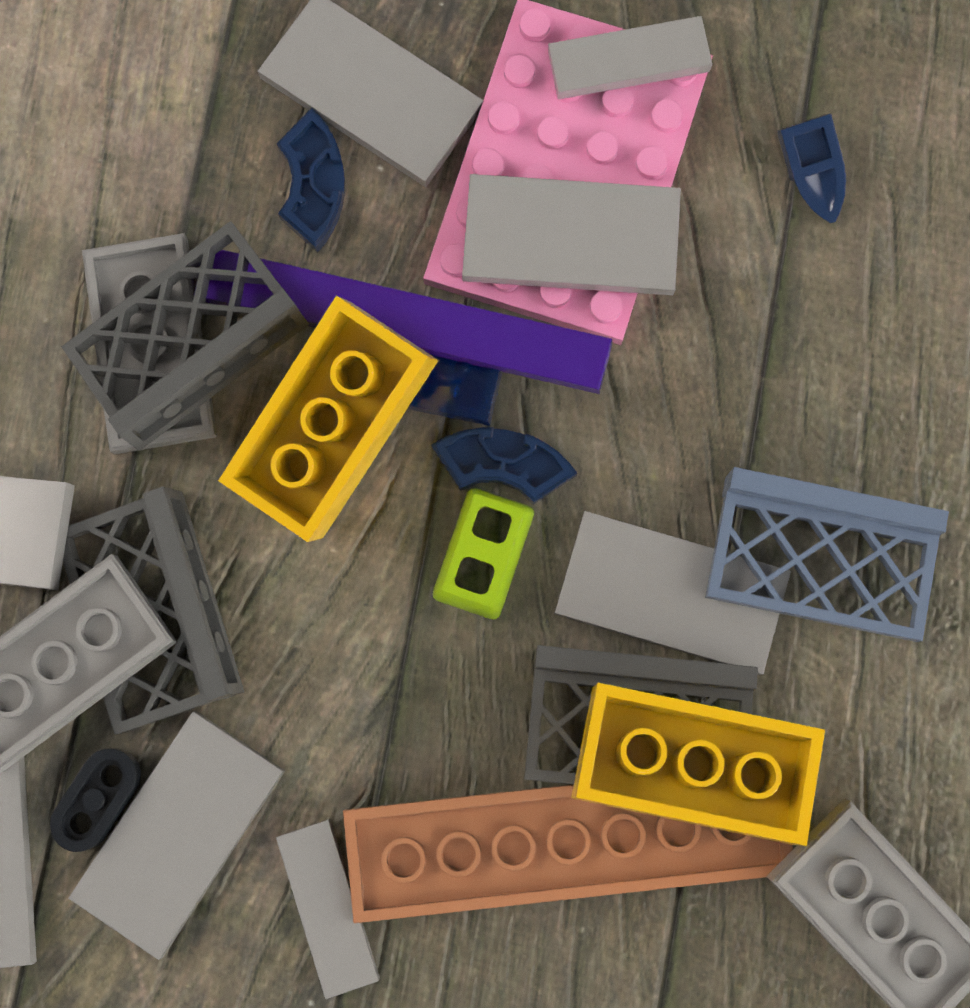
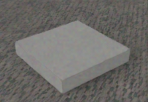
M0 476L1 585L58 591L75 485L67 482Z

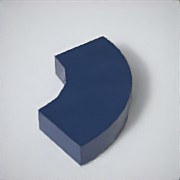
M311 108L277 142L278 150L288 162L292 175L289 197L278 215L280 220L318 253L328 241L340 218L345 197V173L334 136L323 119Z
M480 427L453 433L431 444L432 450L460 491L478 483H501L520 491L534 505L577 476V471L557 450L529 434L525 435L510 430L493 429V427Z

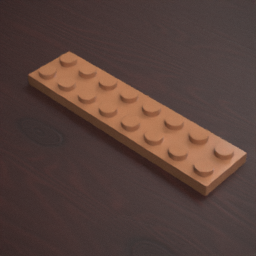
M572 784L343 810L354 923L765 878L793 850L791 844L572 799L574 786Z

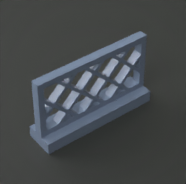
M734 467L728 473L724 482L722 493L724 500L705 598L913 642L923 641L939 537L946 532L949 511ZM735 507L756 511L768 530L744 545L732 527ZM769 514L786 518L776 524ZM795 519L808 522L821 540L799 556L780 531L782 527ZM823 525L839 529L829 535ZM847 530L861 533L874 551L852 567L833 541ZM772 535L790 562L766 577L749 552V549ZM876 536L892 540L882 546ZM730 539L737 550L726 557ZM901 541L923 546L919 568L906 577L902 575L886 552ZM825 546L843 573L822 587H819L802 560ZM740 555L759 581L744 592L720 588L724 566ZM878 557L896 584L873 598L855 572ZM793 566L812 592L798 603L783 601L770 582ZM845 578L849 580L865 603L849 615L836 612L824 594L825 591ZM917 578L916 590L914 592L909 582ZM763 587L770 598L753 595L752 593ZM900 589L913 607L910 627L891 624L878 606V603ZM816 598L823 609L805 605ZM870 610L876 620L859 616Z

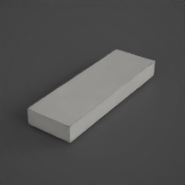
M702 16L548 44V55L558 100L710 72L712 67Z
M327 819L276 837L325 999L378 982L380 976L363 922H353L350 880L331 820Z

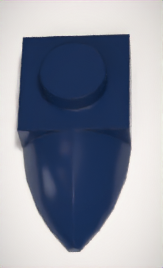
M831 113L777 130L790 180L795 181L800 195L818 216L829 223L836 222L845 198L846 172Z

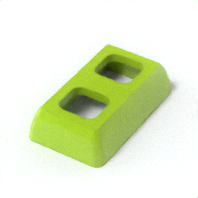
M477 488L468 490L433 590V598L438 602L488 619L495 620L499 618L534 517L533 508ZM487 507L511 517L512 522L504 542L494 543L473 534L472 529L478 511L481 508ZM472 558L493 566L495 572L489 590L485 594H477L456 585L455 578L463 559Z

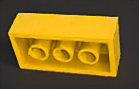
M336 296L218 481L306 542L324 538L439 360L352 302Z
M597 683L591 692L571 798L786 844L807 846L825 729Z

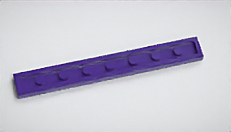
M220 250L215 254L212 269L236 271L239 253ZM261 259L307 320L309 327L316 328L334 298L338 296L352 302L430 355L600 394L613 344L612 338ZM249 263L247 272H256ZM210 280L205 302L229 306L233 282ZM245 283L240 307L256 308L274 294L267 285Z

